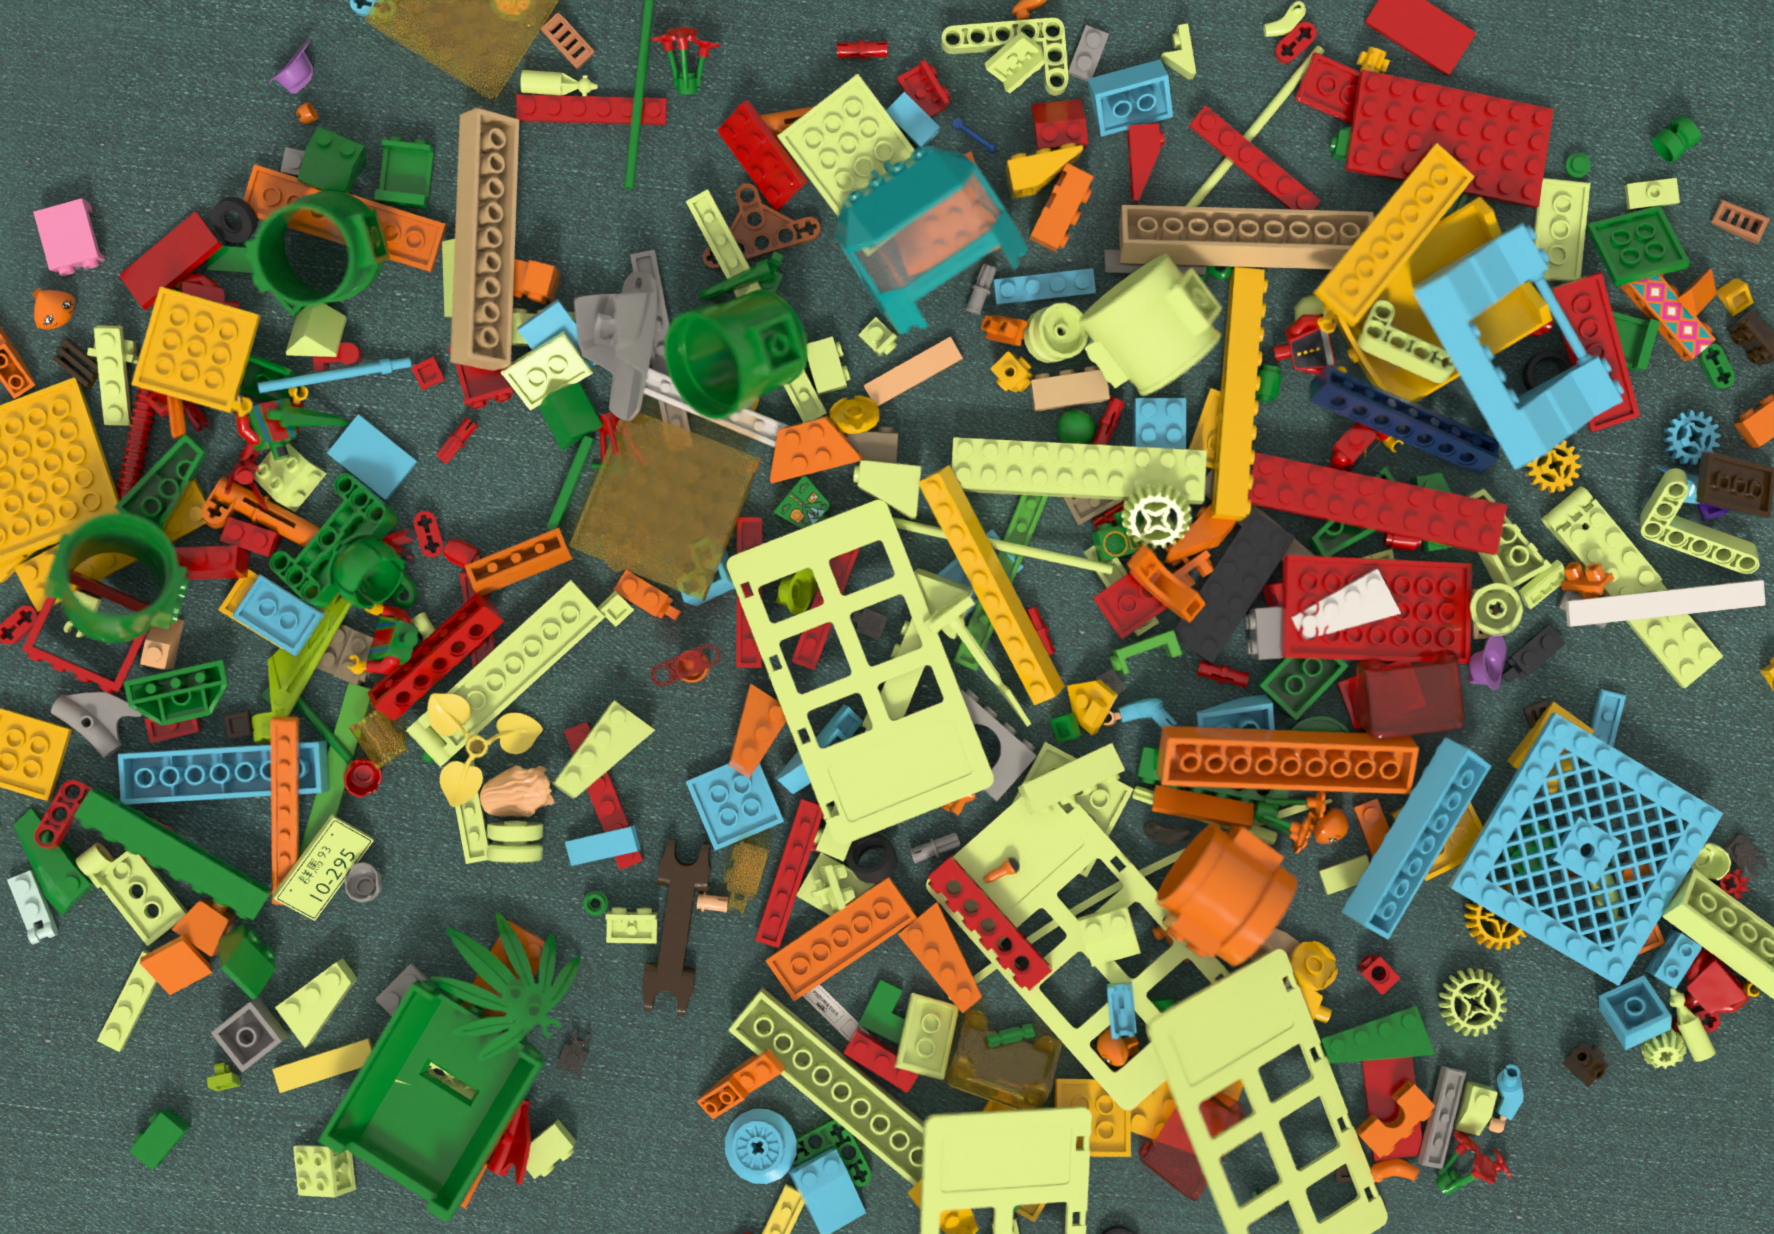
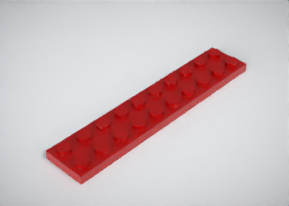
M1261 453L1255 454L1251 472L1253 484L1251 490H1248L1247 497L1253 505L1495 556L1498 554L1507 509L1505 504Z

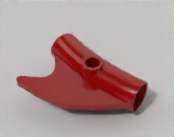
M525 1099L493 1150L487 1164V1168L497 1175H507L510 1167L514 1164L516 1184L520 1185L523 1183L531 1146L528 1115L531 1101Z

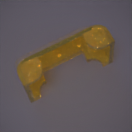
M968 1008L947 1068L946 1083L954 1088L1017 1110L1042 1108L1052 1089L1062 1041L1045 1035L1038 1037L1034 1044L1022 1040L1007 1045H1002L1001 1043L999 1044L1000 1047L989 1048L986 1035L993 1032L999 1034V1032L987 1028L989 1020L982 1012Z

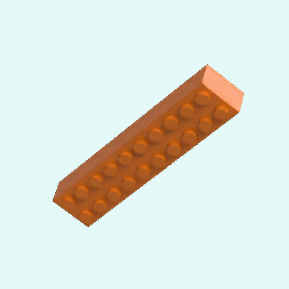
M1162 726L1157 774L1162 785L1410 794L1419 747L1410 735Z

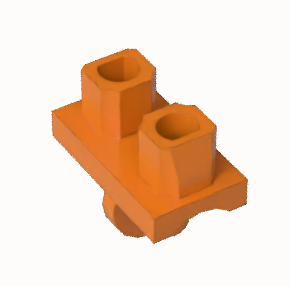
M994 314L993 316L986 315L983 319L981 330L987 332L985 338L988 340L1020 346L1021 340L1024 339L1023 330L1027 327L1028 322Z
M1205 550L1190 560L1186 557L1171 562L1173 567L1181 562L1183 564L1171 572V574L1191 587L1195 582L1188 572L1196 568L1201 577L1211 573L1214 570L1211 561L1208 559L1211 555Z
M1571 562L1564 568L1566 579L1561 583L1562 590L1578 591V594H1582L1583 599L1596 598L1598 595L1602 596L1606 583L1614 580L1613 573H1605L1601 563L1589 564L1584 569L1585 571L1582 570L1580 562Z

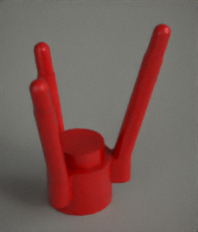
M612 412L599 416L604 425L598 429L600 433L601 463L606 464L607 459L605 434L610 437L614 454H618L615 435L620 433L621 428L640 463L644 465L646 462L626 427L625 420L618 418Z
M249 458L245 462L239 461L235 463L232 472L227 473L228 481L225 487V494L228 495L230 493L234 480L242 485L249 484L263 509H268L263 496L254 482L255 474L253 470L258 471L259 467L252 463Z

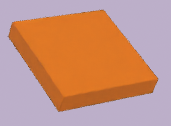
M184 935L140 957V964L169 995L213 973L211 964Z

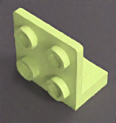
M296 1145L293 1147L297 1187L300 1196L337 1197L356 1190L353 1155L351 1152L346 1150L339 1155L322 1145Z

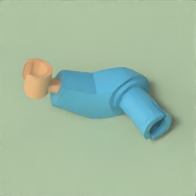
M1146 698L1117 708L1116 713L1109 711L1108 714H1111L1112 720L1103 725L1112 726L1118 719H1120L1121 723L1140 718H1153L1161 728L1162 726H1176L1178 723L1163 708L1164 702L1161 699Z
M1507 1065L1506 1069L1501 1071L1497 1077V1086L1502 1096L1496 1111L1500 1114V1119L1491 1117L1489 1130L1496 1133H1501L1504 1130L1506 1119L1512 1120L1523 1102L1520 1070L1515 1065Z

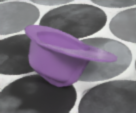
M310 38L299 48L287 65L268 82L275 79L292 94L297 93L309 83L312 78L313 67L304 50L310 43Z
M1490 635L1485 649L1474 653L1470 657L1468 681L1470 683L1488 685L1492 690H1498L1507 657V648L1502 636Z

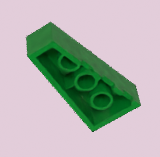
M185 434L117 503L115 508L120 513L144 518L164 532L210 451L192 434Z
M1386 466L1375 476L1376 478L1395 481ZM1329 521L1308 543L1316 556L1333 557L1377 531Z
M1417 1006L1320 1039L1322 1050L1329 1064L1435 1055Z

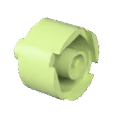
M1501 583L1490 584L1478 590L1473 596L1470 605L1472 620L1476 627L1483 633L1491 636L1509 634L1519 625L1523 615L1522 601L1517 592L1510 586ZM1497 604H1500L1501 610L1504 612L1498 613L1497 616L1492 615L1493 612L1490 607H1496Z

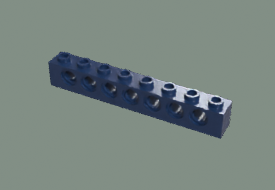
M1326 365L1310 382V402L1481 475L1499 459V441L1496 438Z

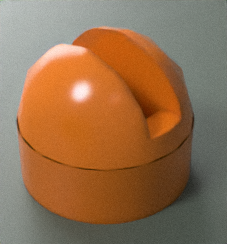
M305 102L297 108L296 116L300 117L299 121L301 123L310 124L318 120V114L309 102Z

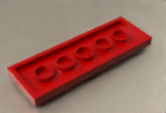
M1597 272L1550 288L1586 353L1591 354V356L1597 354L1599 359L1605 357L1612 370L1608 372L1612 381L1617 379L1624 393L1620 394L1623 400L1621 403L1598 414L1587 422L1588 430L1595 432L1639 417L1640 413L1602 273ZM1562 332L1570 364L1573 367L1577 365L1576 361L1578 358Z

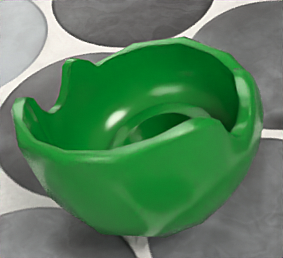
M1083 410L1067 411L1061 415L1056 423V434L1062 443L1088 444L1096 433L1095 421L1090 414Z

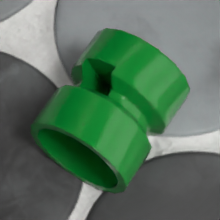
M1681 115L1668 125V129H1663L1655 135L1651 142L1655 151L1663 160L1673 163L1685 153V149H1691L1701 141L1702 137L1697 126L1689 118Z

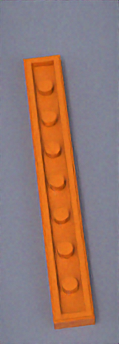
M273 716L271 718L272 895L299 859L298 717ZM272 896V904L284 905Z

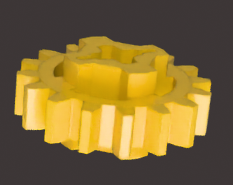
M1563 440L1548 453L1542 455L1538 466V458L1524 465L1530 468V471L1525 475L1534 478L1530 484H1540L1538 490L1543 491L1547 487L1548 493L1555 492L1556 488L1559 492L1564 491V484L1568 487L1572 486L1571 478L1579 477L1575 469L1581 468V465L1575 464V460L1580 458V455L1572 454L1575 449L1574 446L1566 448L1567 441ZM1556 450L1560 451L1564 457L1558 455ZM1555 462L1556 467L1550 469L1549 464ZM1568 465L1567 473L1564 475V470ZM1543 474L1547 476L1549 480L1552 482L1545 480L1541 477V475Z

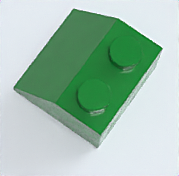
M317 127L306 147L297 178L298 182L321 192L339 191L348 194L366 163L365 146Z
M242 924L218 940L221 969L254 1000L276 970V954L269 945L265 946L261 942L255 930H249Z

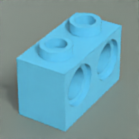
M1671 929L1664 940L1665 944L1660 946L1645 972L1676 989L1702 946L1682 933Z

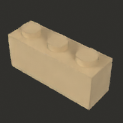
M1098 366L1086 367L1084 372L1075 373L1074 369L1060 371V376L1050 377L1049 373L1035 375V380H1031L1030 383L1034 412L1105 402L1110 399L1108 381L1105 380Z

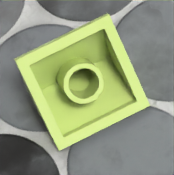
M324 303L306 306L296 316L286 354L292 356L337 357L347 320L346 316Z

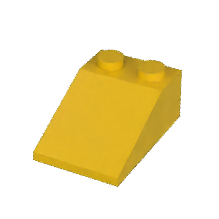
M1552 701L1535 723L1536 725L1529 731L1507 761L1516 769L1520 767L1552 712L1591 735L1594 733V730ZM1563 748L1561 753L1569 752ZM1570 757L1559 760L1562 771L1573 769ZM1554 765L1548 775L1555 773ZM1557 779L1546 782L1548 792L1551 793L1558 790Z

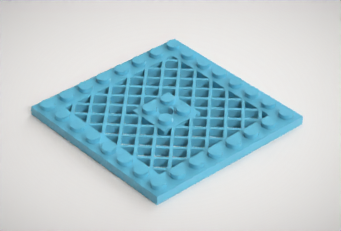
M1552 712L1448 886L1619 986L1723 813ZM1563 748H1564L1565 750L1569 751V752L1561 753L1562 750H1563ZM1570 757L1573 769L1562 771L1559 760ZM1577 757L1589 764L1579 767ZM1554 765L1555 773L1548 775ZM1598 769L1610 777L1600 779ZM1591 770L1593 781L1583 784L1581 772ZM1574 775L1576 786L1566 788L1563 777ZM1557 779L1559 791L1549 793L1546 782ZM1612 782L1614 794L1604 796L1602 785ZM1619 782L1631 789L1621 791ZM1541 787L1542 795L1535 797ZM1595 787L1597 798L1587 801L1585 789ZM1578 792L1580 803L1570 805L1567 794ZM1640 794L1651 800V802L1642 804ZM1633 795L1635 806L1625 808L1623 797ZM1561 796L1563 808L1553 810L1550 799ZM1616 799L1618 811L1608 813L1605 802ZM1544 801L1546 812L1536 815L1533 804ZM1599 804L1601 815L1591 818L1588 807ZM1654 807L1656 818L1646 821L1643 810ZM1661 807L1673 814L1663 816ZM1528 808L1529 817L1521 819ZM1582 809L1584 819L1578 815L1573 819L1571 811ZM1637 812L1639 823L1629 825L1627 814ZM1565 813L1567 825L1557 827L1554 816ZM1620 817L1622 828L1612 830L1609 819ZM1548 818L1550 829L1540 832L1537 821ZM1675 820L1677 831L1667 833L1664 822ZM1603 821L1605 831L1593 824ZM1531 823L1533 834L1522 836L1520 825ZM1658 824L1660 835L1650 838L1647 827ZM1641 829L1643 840L1632 842L1630 832ZM1515 830L1516 839L1509 840ZM1565 832L1560 841L1558 833ZM1624 834L1626 845L1619 846L1621 841L1613 836ZM1552 835L1554 846L1544 849L1541 838ZM1675 838L1671 846H1669L1668 839ZM1535 840L1537 851L1526 853L1524 842ZM1662 842L1664 852L1654 855L1651 844ZM1589 843L1591 845V852L1587 856H1582L1580 853L1582 845ZM1518 844L1520 856L1509 858L1507 847ZM1645 846L1647 857L1636 859L1634 849ZM1628 851L1630 861L1619 864L1617 853ZM1502 852L1503 860L1495 862ZM1553 853L1550 858L1558 863L1547 866L1545 855ZM1539 857L1541 868L1530 871L1528 860ZM1612 859L1613 866L1606 868L1609 861ZM1662 859V861L1660 862V864H1659L1658 867L1656 868V863H1655V861ZM1522 861L1524 872L1513 875L1511 864ZM1648 863L1651 874L1640 876L1638 866ZM1505 866L1507 877L1496 880L1494 869ZM1566 868L1575 872L1578 876L1568 878ZM1632 868L1634 878L1623 881L1621 870ZM1560 869L1562 880L1551 883L1549 872ZM1615 872L1617 883L1606 886L1604 875ZM1488 874H1489L1490 881H1488L1487 879H1485ZM1543 874L1545 885L1534 888L1532 877ZM1526 878L1528 889L1517 892L1515 881ZM1587 880L1593 884L1599 881L1600 888L1589 890ZM1649 881L1645 889L1643 890L1642 883ZM1581 882L1583 892L1572 895L1570 884ZM1509 883L1511 893L1499 886ZM1636 885L1638 895L1627 898L1625 887ZM1564 886L1566 897L1555 900L1553 889ZM1618 889L1621 900L1610 903L1608 892ZM1547 891L1549 902L1538 904L1536 894ZM1602 894L1604 905L1593 907L1591 897ZM1530 895L1532 906L1519 898ZM1585 898L1587 909L1576 912L1574 901ZM1568 903L1570 914L1559 917L1557 906ZM1635 903L1634 907L1630 912L1629 904ZM1622 906L1625 917L1614 919L1612 909ZM1551 908L1553 918L1541 912V910ZM1606 911L1608 921L1597 924L1595 913ZM1589 915L1591 926L1580 929L1578 918ZM1572 920L1574 930L1562 923ZM1623 924L1617 933L1616 926ZM1609 928L1612 938L1601 941L1599 930ZM1593 933L1595 943L1582 935Z

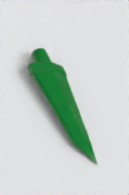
M279 404L278 410L267 409L266 412L267 419L279 420L281 427L346 426L351 424L339 415L288 406L286 404Z

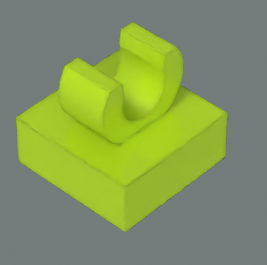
M225 1062L215 1064L216 1076L207 1078L208 1088L214 1091L241 1086L240 1076L232 1073L230 1065H225Z

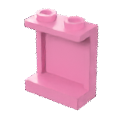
M81 198L34 211L49 270L59 273L61 276L72 274L75 272L74 269L80 267L84 269L95 268L99 266V262L105 261L104 255L99 252L89 213H93L90 202Z

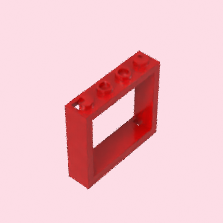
M75 570L69 577L71 584L137 613L151 606V604ZM47 596L22 651L27 652V657L32 660L41 662L43 659L52 663L51 667L64 673L68 670L75 673V678L83 682L89 683L90 680L100 684L99 688L106 692H119L149 631L134 640L116 680H113L35 646L38 636L56 601V598Z

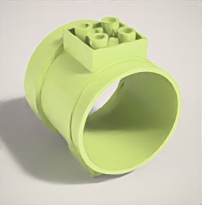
M1162 254L1131 273L1105 293L1080 317L1079 323L1092 339L1085 347L1087 355L1101 369L1105 380L1111 383L1114 388L1130 380L1137 387L1140 395L1143 396L1154 392L1178 377L1201 359L1218 342L1221 334L1218 330H1215L1212 322L1222 307L1193 268L1182 274L1168 254Z

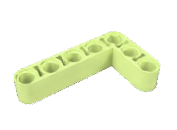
M1057 18L955 25L947 27L942 33L941 45L946 53L964 54L999 51L1021 31L1029 29L1034 33V37L1031 39L1041 46L1045 58V64L1043 65L1045 90L1050 95L1058 96L1065 91L1068 84L1065 28L1061 20ZM1054 27L1058 30L1059 35L1050 37L1046 33V29ZM1004 31L1009 35V39L1000 41L997 39L996 34ZM975 33H980L984 37V41L975 43L972 41L971 36ZM950 35H955L958 37L959 43L950 45L947 43L946 38ZM1056 52L1060 55L1061 60L1052 62L1048 58V54ZM1052 77H1059L1063 81V85L1054 87L1050 83V79Z
M1681 469L1668 470L1663 475L1640 514L1642 536L1650 541L1743 574L1755 572L1759 567L1758 552L1755 544L1676 516L1677 511L1688 494L1687 476Z

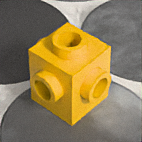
M1009 351L990 368L998 377L996 382L1006 392L1010 390L1017 393L1018 391L1025 390L1031 383L1030 379L1034 376L1029 371L1031 365L1022 356L1018 359L1015 354Z

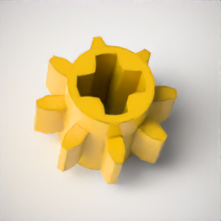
M1369 47L1367 53L1362 51L1357 61V65L1362 66L1360 72L1368 70L1384 74L1390 60L1385 59L1386 52L1373 47Z

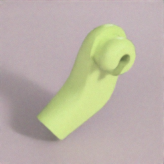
M1295 1L1283 18L1264 24V36L1287 35L1305 16L1306 8L1304 3Z

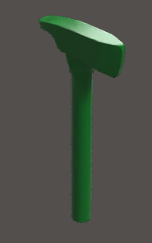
M269 686L262 693V697L271 704ZM300 696L295 706L348 764L355 757Z

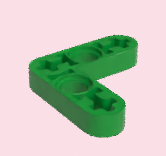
M834 1118L796 1137L797 1149L801 1147L800 1141L803 1140L808 1153H805L804 1149L800 1150L793 1165L799 1164L833 1146L837 1150L854 1185L862 1187L870 1182L871 1168L854 1135L846 1128H843L842 1136L844 1139L849 1136L850 1139L844 1140L837 1145L836 1142H840V1137L837 1133L832 1134L831 1131L834 1124H837L838 1127L842 1125ZM811 1135H819L822 1138L823 1143L821 1146L814 1148L809 1145L808 1139ZM851 1145L856 1149V1154L853 1158H846L842 1155V1149L845 1146ZM859 1158L862 1160L858 1162L860 1170L867 1171L863 1180L860 1177H854L856 1175V1168L853 1163Z

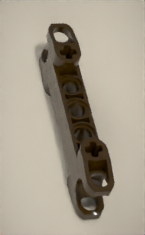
M669 838L660 862L657 885L669 887L658 963L646 962L642 983L643 1011L651 1012L657 993L669 991L677 999V1016L684 1017L688 1002L694 991L696 969L684 967L695 891H708L711 873L710 843H703L701 845L696 862L685 864L676 855L677 839Z

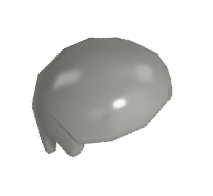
M365 862L353 864L349 874L344 877L346 893L352 900L360 903L374 900L381 892L383 886L380 872L376 867Z

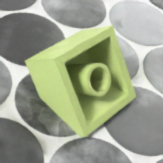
M1126 904L1078 918L1079 927L1092 967L1141 953Z

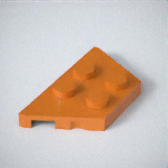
M828 416L783 427L777 433L770 482L775 483L858 462L863 459V456L860 452L857 453L848 443L847 437L836 429L835 424Z

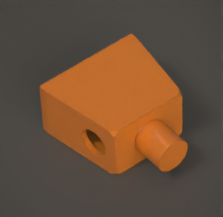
M206 897L201 899L172 930L180 936L184 935L190 943L212 957L219 953L218 940L229 933L235 917L226 911L229 906H220Z

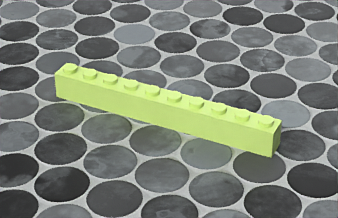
M913 618L910 622L905 621L900 633L904 635L901 645L896 643L891 657L897 658L922 647V641ZM925 666L884 681L885 684L882 691L878 690L890 720L895 721L904 717ZM868 713L862 724V727L866 728L865 732L873 728ZM836 804L833 807L828 806L831 818L839 815ZM826 823L824 830L819 828L814 843L818 844L816 850L844 861L852 841L846 844L836 843Z

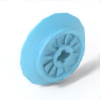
M752 1109L740 1114L730 1124L725 1137V1154L730 1167L739 1177L755 1184H768L781 1179L791 1169L797 1155V1139L792 1126L781 1114L770 1109ZM761 1141L764 1151L757 1152V1145L755 1143Z

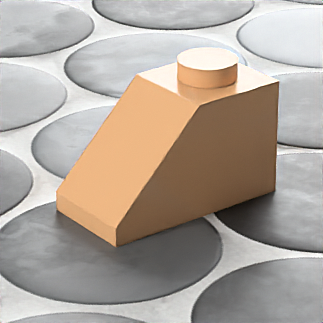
M177 619L176 624L171 622L169 630L153 626L145 639L140 664L160 669H174L184 620Z

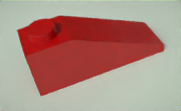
M1159 123L1128 126L1127 146L1131 205H1137L1161 146H1164V131H1160Z

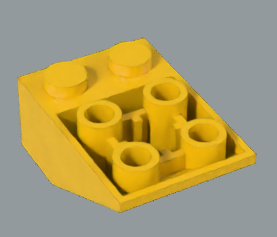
M1075 143L1061 146V150L1051 151L1050 148L1036 151V155L1026 157L1025 153L1011 156V160L1007 161L1005 168L1011 199L1038 193L1063 172L1066 163L1072 165L1079 159L1083 146H1076Z

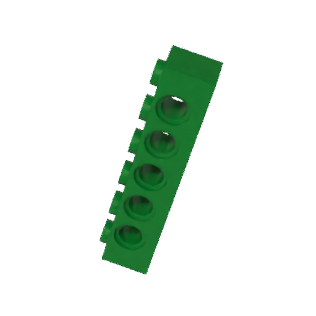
M1141 746L1135 774L1141 777V782L1156 784V780L1160 781L1157 774L1159 749ZM1165 785V787L1174 788V789H1180V787H1181V786ZM1188 786L1190 787V792L1205 794V790L1215 792L1214 796L1229 799L1230 795L1238 796L1239 801L1254 804V800L1264 802L1265 797L1288 799L1289 790L1267 789L1266 793L1259 795L1256 792V788L1234 790L1229 787Z

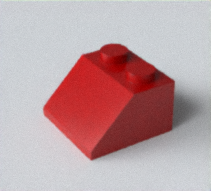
M1081 99L1031 104L1036 151L1050 148L1051 151L1061 150V146L1075 143L1076 146L1082 145L1083 150L1087 148L1086 118Z

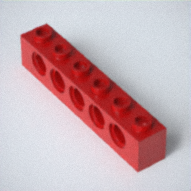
M475 593L412 651L408 662L399 665L367 692L374 708L393 721L404 714L409 707L419 698L423 697L432 686L440 681L444 675L455 665L459 664L467 654L478 647L490 633L495 631L504 622L497 608L479 593Z
M952 855L928 875L930 880L928 884L937 894L941 892L946 897L945 903L954 913L958 911L963 916L962 923L969 931L975 930L981 938L978 940L986 950L992 949L997 954L995 959L1003 969L1009 968L1014 973L1012 978L1020 988L1026 987L1030 991L1052 972V966ZM957 880L961 884V890L957 893L951 892L947 886L948 882ZM968 899H974L978 903V909L968 911L964 906V902ZM985 918H991L995 922V927L992 930H985L981 925V921ZM1002 937H1008L1012 941V946L1008 949H1003L999 946L998 940ZM1019 956H1025L1029 960V965L1020 968L1015 964V959Z

